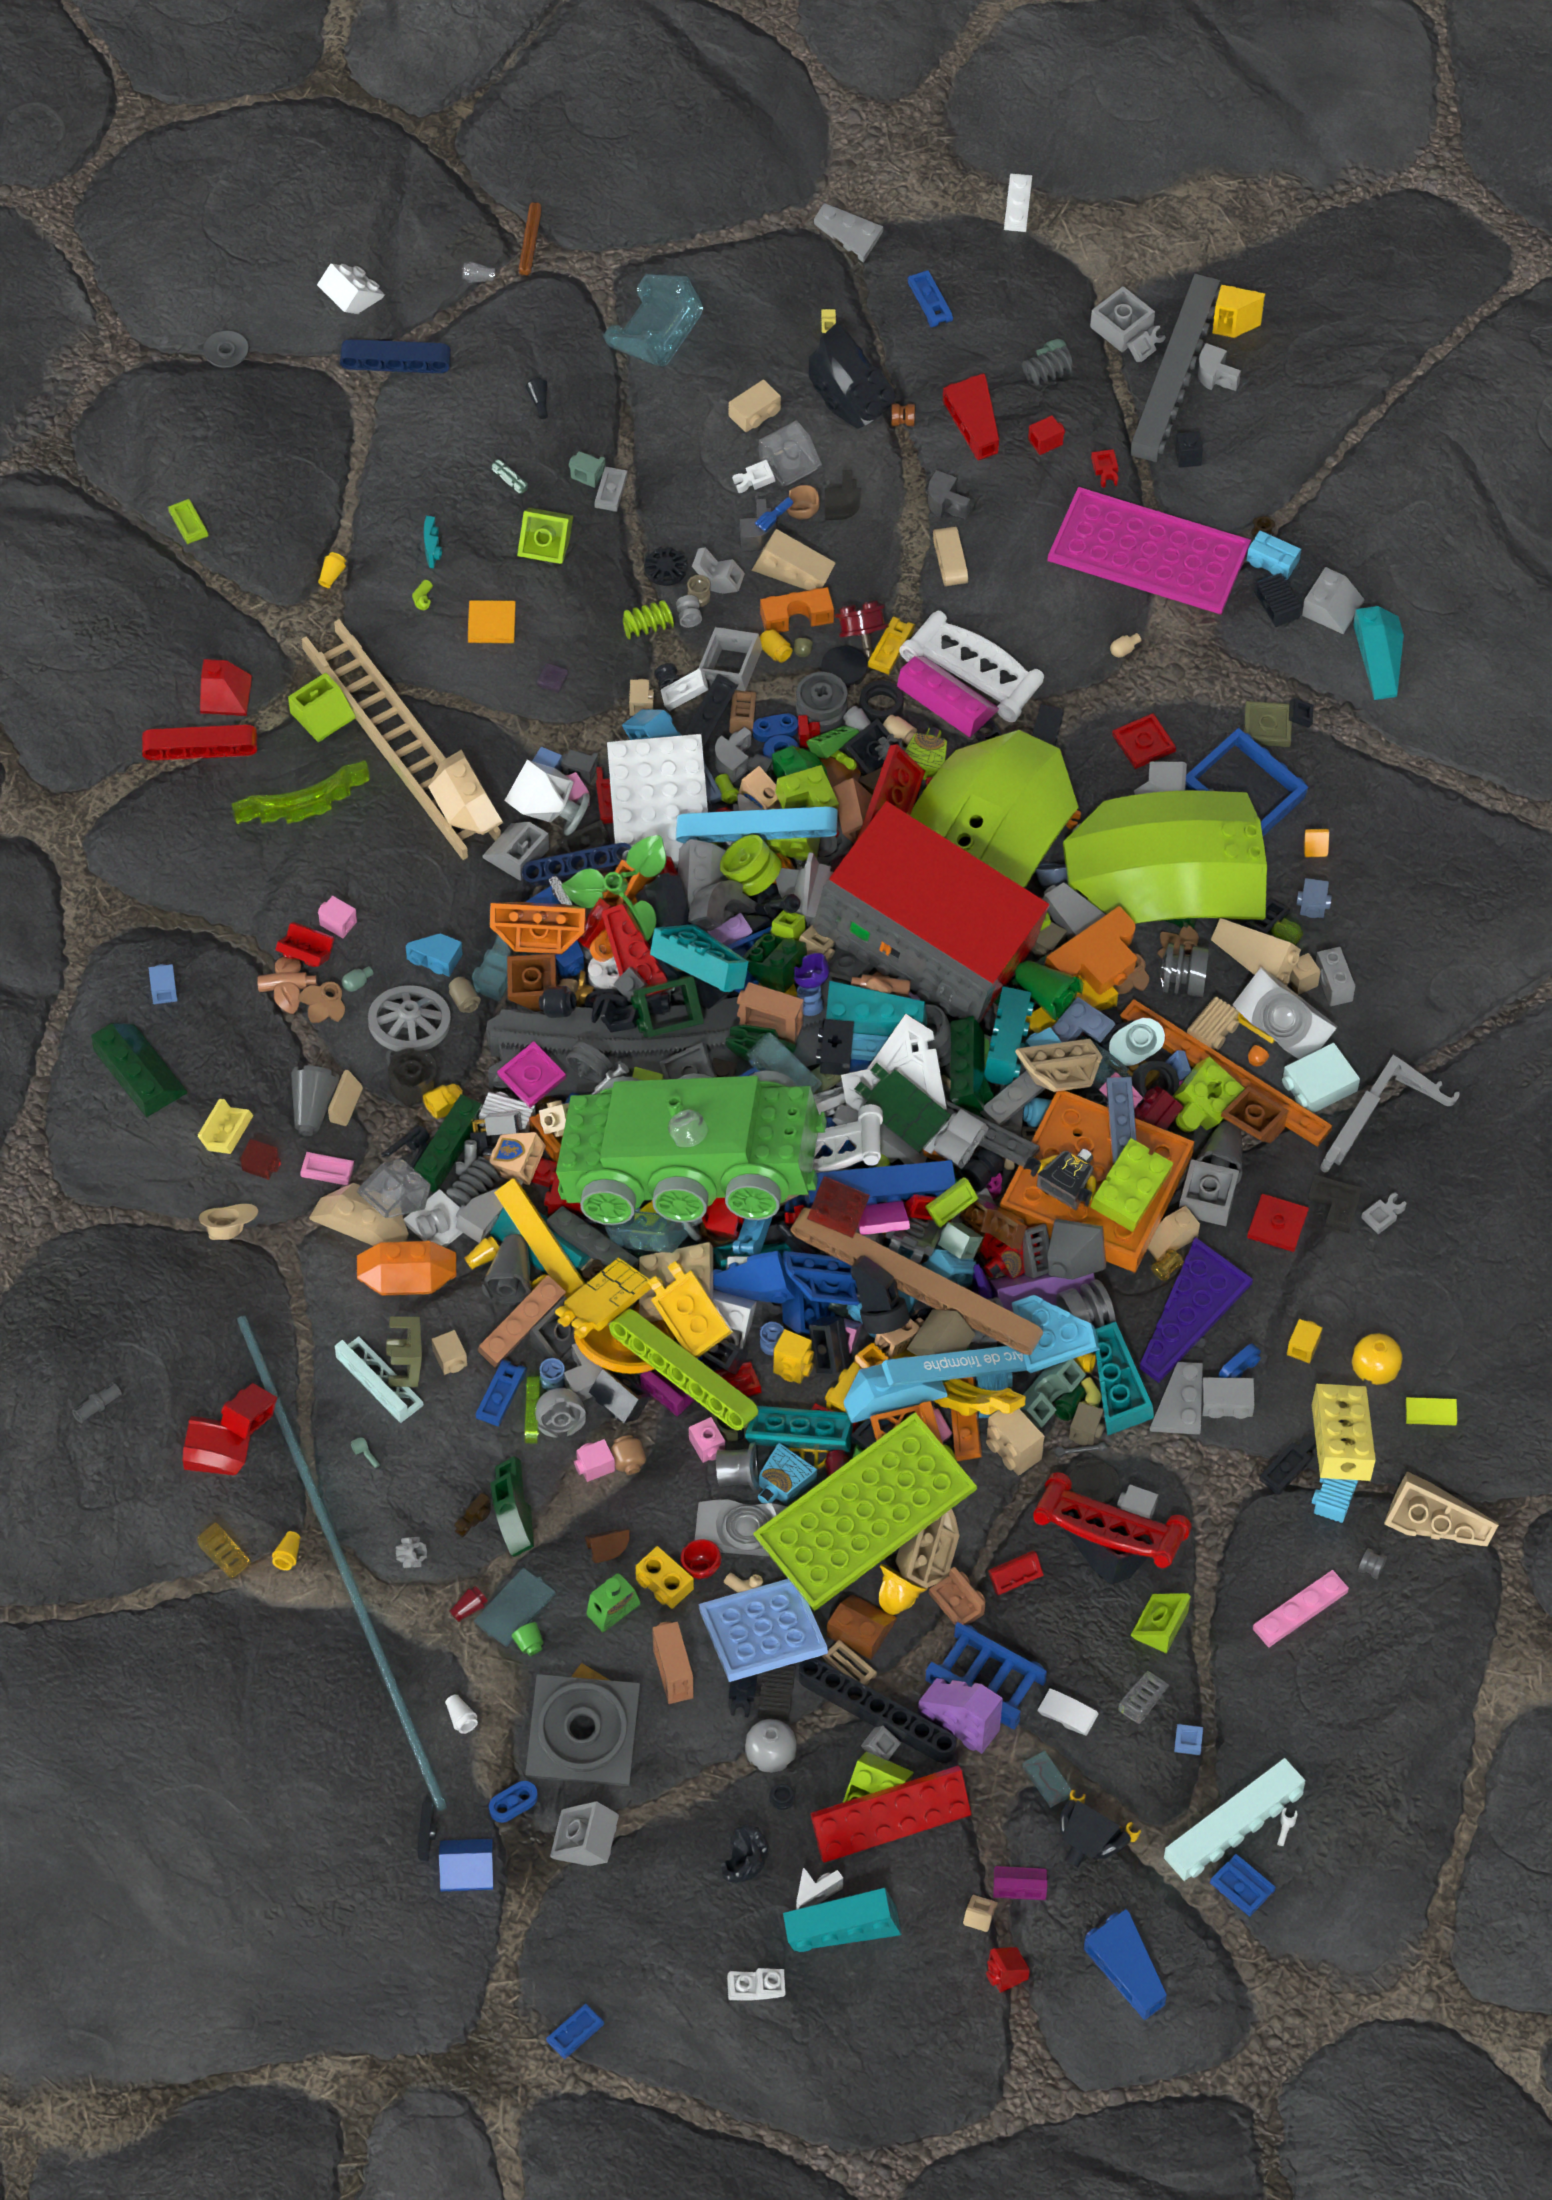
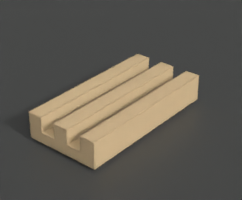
M838 1640L828 1650V1654L822 1656L824 1663L855 1679L830 1657L832 1656L860 1681L858 1682L866 1686L870 1683L871 1679L877 1676V1672L841 1640ZM839 1649L858 1667H860L867 1675L864 1676L848 1660L844 1659L836 1651Z

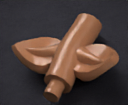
M284 956L276 961L275 973L258 975L259 992L274 990L275 1003L285 1012L294 1015L300 1004L298 1000L300 995L299 989H305L309 985H317L316 975L307 976L306 972L299 973L301 970L300 960Z
M877 971L874 975L862 974V978L852 977L851 986L909 997L911 981L890 978Z

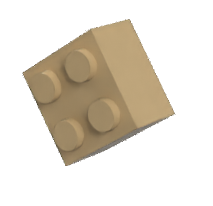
M1020 1409L1010 1414L1002 1413L998 1410L988 1417L986 1443L992 1452H997L1002 1457L1004 1465L1009 1470H1014L1019 1476L1042 1460L1044 1435Z

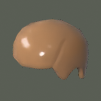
M800 485L789 491V498L792 499L793 505L787 509V513L791 517L799 520L809 519L818 512L820 499L816 488L809 485Z

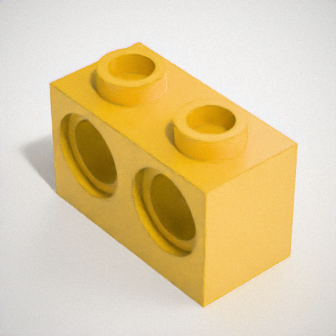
M658 1546L636 1565L637 1582L643 1588L648 1587L661 1604L664 1605L666 1603L671 1609L694 1590V1578ZM650 1569L659 1570V1572L657 1573H650L648 1571ZM669 1585L677 1586V1588L673 1590H670L666 1587Z

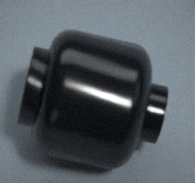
M567 986L547 987L543 995L539 997V1007L549 1018L568 1017L576 1009V995Z

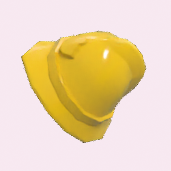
M884 1564L880 1565L883 1572V1582L879 1592V1604L888 1614L895 1615L909 1609L915 1603L920 1593L928 1589L921 1588L904 1579L900 1572Z

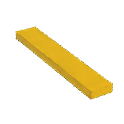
M512 1178L495 1191V1195L548 1275L566 1291L565 1297L568 1299L586 1283L518 1180Z

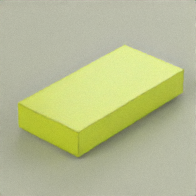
M1406 1397V1424H1457V1399Z

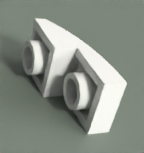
M1049 1689L1038 1708V1712L1041 1715L1061 1722L1065 1728L1087 1736L1099 1715L1092 1708L1053 1689Z
M758 1968L756 1972L730 1971L727 1975L729 2000H761L785 1996L784 1969Z

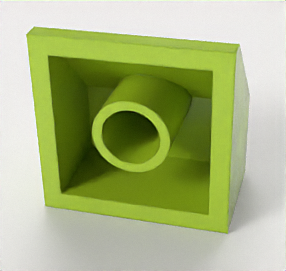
M534 508L526 509L523 513L517 556L563 564L571 536L573 515Z

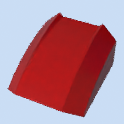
M191 1416L183 1447L184 1470L236 1475L245 1464L250 1436L246 1439L221 1426V1421Z

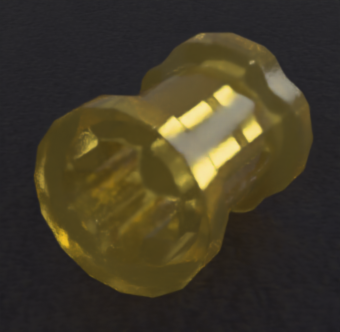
M1168 1249L1165 1252V1256L1159 1262H1154L1151 1265V1269L1159 1279L1167 1281L1170 1278V1274L1176 1268L1183 1266L1184 1261L1175 1250Z

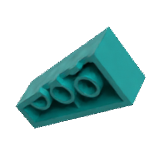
M695 924L654 928L650 955L719 988L721 991L733 992L734 989H744L748 961Z
M829 981L826 1019L854 1021L853 1033L890 1037L905 1014L927 1027V1013L924 1001Z
M1008 987L1002 988L984 1072L988 1082L1008 1086L1013 1082V1078L1019 1077L1021 1064H1017L1018 1056L1015 1051L1017 1048L1025 1047V1043H1021L1022 1036L1027 1037L1030 1023L1025 1022L1026 1016H1031L1034 1002H1030L1031 992Z
M885 1888L783 1913L788 1943L794 1951L799 1952L819 1947L902 1935L897 1907Z

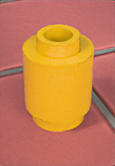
M766 630L760 635L762 650L774 661L783 663L791 656L793 650L790 647V643L776 630Z

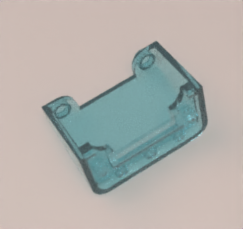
M645 274L637 287V293L642 304L623 331L620 326L612 325L606 330L603 337L609 347L651 365L664 367L670 362L700 318L702 303L687 276Z

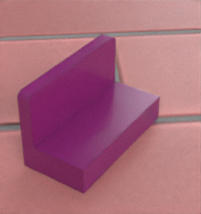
M657 1370L653 1373L648 1371L640 1375L641 1387L677 1417L695 1401Z
M1000 1866L994 1868L993 1898L1046 1900V1869Z

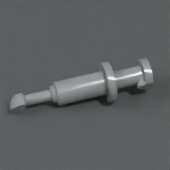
M620 1063L615 1072L609 1070L606 1073V1078L595 1087V1091L591 1095L601 1092L605 1082L610 1079L620 1077L623 1073L627 1074L629 1072L628 1067L624 1063Z

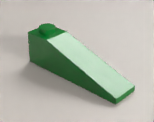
M792 745L772 754L773 771L776 778L822 765L828 778L826 767L813 752Z

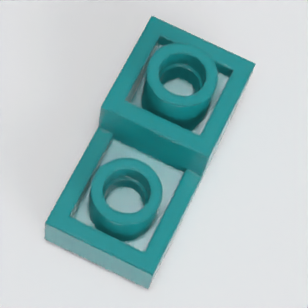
M426 516L424 523V546L429 568H434L436 560H440L442 556V547L439 546L438 537L439 527H436L435 517Z

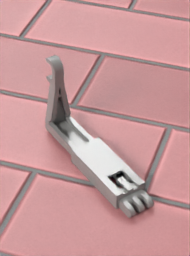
M1393 1055L1370 1092H1365L1326 1154L1320 1169L1323 1172H1328L1333 1163L1341 1164L1381 1099L1379 1096L1392 1076H1396L1395 1080L1430 1096L1445 1106L1454 1105L1459 1098V1092H1455L1452 1098L1447 1097L1439 1091L1442 1087L1441 1081L1434 1084L1407 1063Z

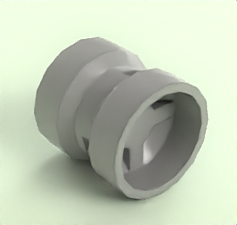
M693 595L680 597L676 601L677 611L680 613L679 623L681 626L688 628L697 626L702 621L701 612L698 610V598Z
M439 1208L431 1211L430 1215H421L416 1218L418 1229L424 1240L432 1238L435 1233L439 1232L442 1234L449 1230L447 1221Z

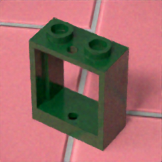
M688 975L632 989L634 994L631 996L632 1006L634 1010L637 1009L639 1019L636 1020L639 1033H643L644 1037H652L704 1024L693 976ZM681 986L688 1020L653 1029L645 994Z

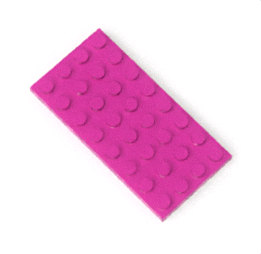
M1078 487L1048 554V561L1222 614L1251 545V540Z

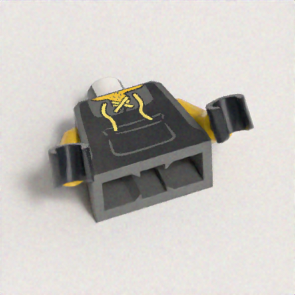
M1081 1149L1076 1156L1068 1151H1063L1059 1155H1053L1042 1160L1029 1157L1023 1167L1024 1170H1031L1030 1175L1033 1177L1039 1173L1037 1179V1187L1074 1210L1078 1209L1081 1201L1085 1202V1206L1088 1207L1096 1194V1178L1093 1176L1094 1168L1089 1164L1093 1159V1155L1086 1149Z

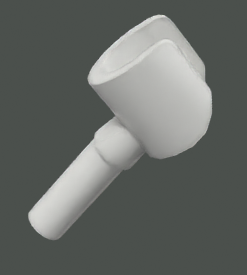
M1287 1808L1282 1810L1280 1818L1282 1830L1277 1845L1284 1846L1289 1828L1293 1827L1296 1823L1297 1811H1295L1294 1817L1288 1818L1285 1816Z

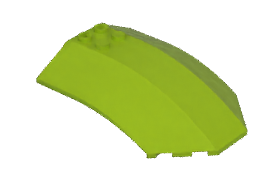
M1164 791L1106 800L1063 842L1068 885L1075 891L1079 890L1088 898L1087 901L1106 914L1120 906L1135 924L1185 918L1264 920L1266 917L1267 862L1261 822L1246 792Z

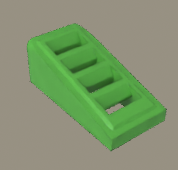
M843 725L807 740L806 743L810 751L815 753L817 757L827 759L860 732L857 728Z

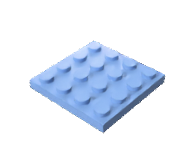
M789 1579L699 1604L701 1616L729 1682L828 1654L827 1645L809 1604Z

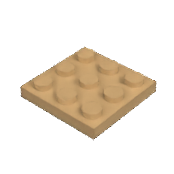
M710 1242L640 1257L639 1272L649 1279L655 1275L658 1278L660 1277L665 1286L676 1280L667 1266L677 1261V1263L683 1266L686 1273L690 1270L695 1273L713 1300V1247ZM650 1289L639 1298V1314L649 1322L663 1320L651 1301L656 1296L653 1289Z

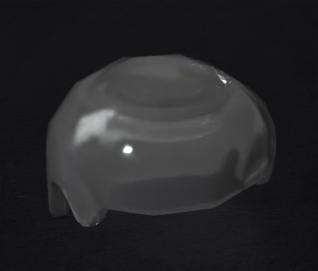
M690 1109L679 1111L668 1122V1132L679 1147H691L699 1144L706 1138L708 1127L702 1115L697 1111Z

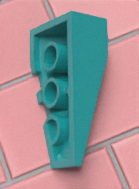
M1379 606L1356 609L1353 627L1374 700L1397 697L1404 638L1399 616Z

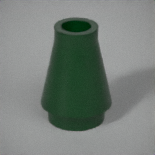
M1077 1385L1072 1392H1067L1060 1397L1054 1404L1056 1409L1055 1415L1063 1421L1073 1419L1079 1402H1082L1086 1394L1085 1389Z

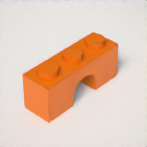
M828 587L760 599V614L765 631L772 629L778 633L789 631V617L795 614L805 615L809 619L811 627L834 623V607Z

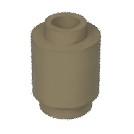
M457 977L450 982L449 994L459 1011L463 1013L475 1011L481 999L471 982L465 977Z

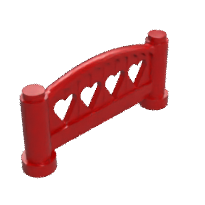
M1059 1472L1051 1474L1047 1479L1045 1492L1033 1513L1034 1521L1039 1525L1053 1522L1067 1531L1096 1544L1126 1553L1152 1557L1156 1566L1160 1568H1166L1171 1565L1182 1541L1188 1538L1192 1529L1190 1521L1182 1515H1172L1166 1524H1162L1071 1492L1072 1482L1070 1478ZM1075 1509L1078 1511L1081 1519L1064 1515L1062 1512ZM1098 1517L1101 1518L1104 1527L1101 1528L1086 1521ZM1123 1526L1126 1528L1129 1536L1112 1532L1110 1529ZM1144 1534L1149 1535L1152 1545H1148L1143 1541H1137L1134 1538Z

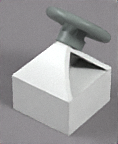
M527 760L505 801L523 815L547 822H552L558 816L566 819L564 834L570 836L586 812L590 795L584 793L575 804L568 799L574 783L556 768Z

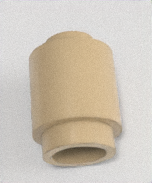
M890 715L883 723V726L890 734L894 735V738H902L901 743L903 747L909 745L914 734L917 732L915 727L899 716Z

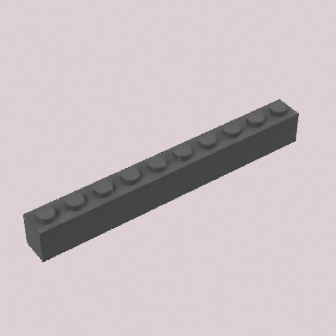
M1194 274L1132 440L1131 456L1157 462L1159 455H1163L1167 445L1165 438H1170L1173 429L1171 422L1172 420L1176 421L1178 417L1179 407L1177 406L1178 403H1183L1186 392L1184 387L1189 386L1192 377L1190 371L1196 368L1198 361L1196 354L1197 352L1201 353L1204 345L1202 338L1209 333V319H1214L1215 303L1220 291V280Z

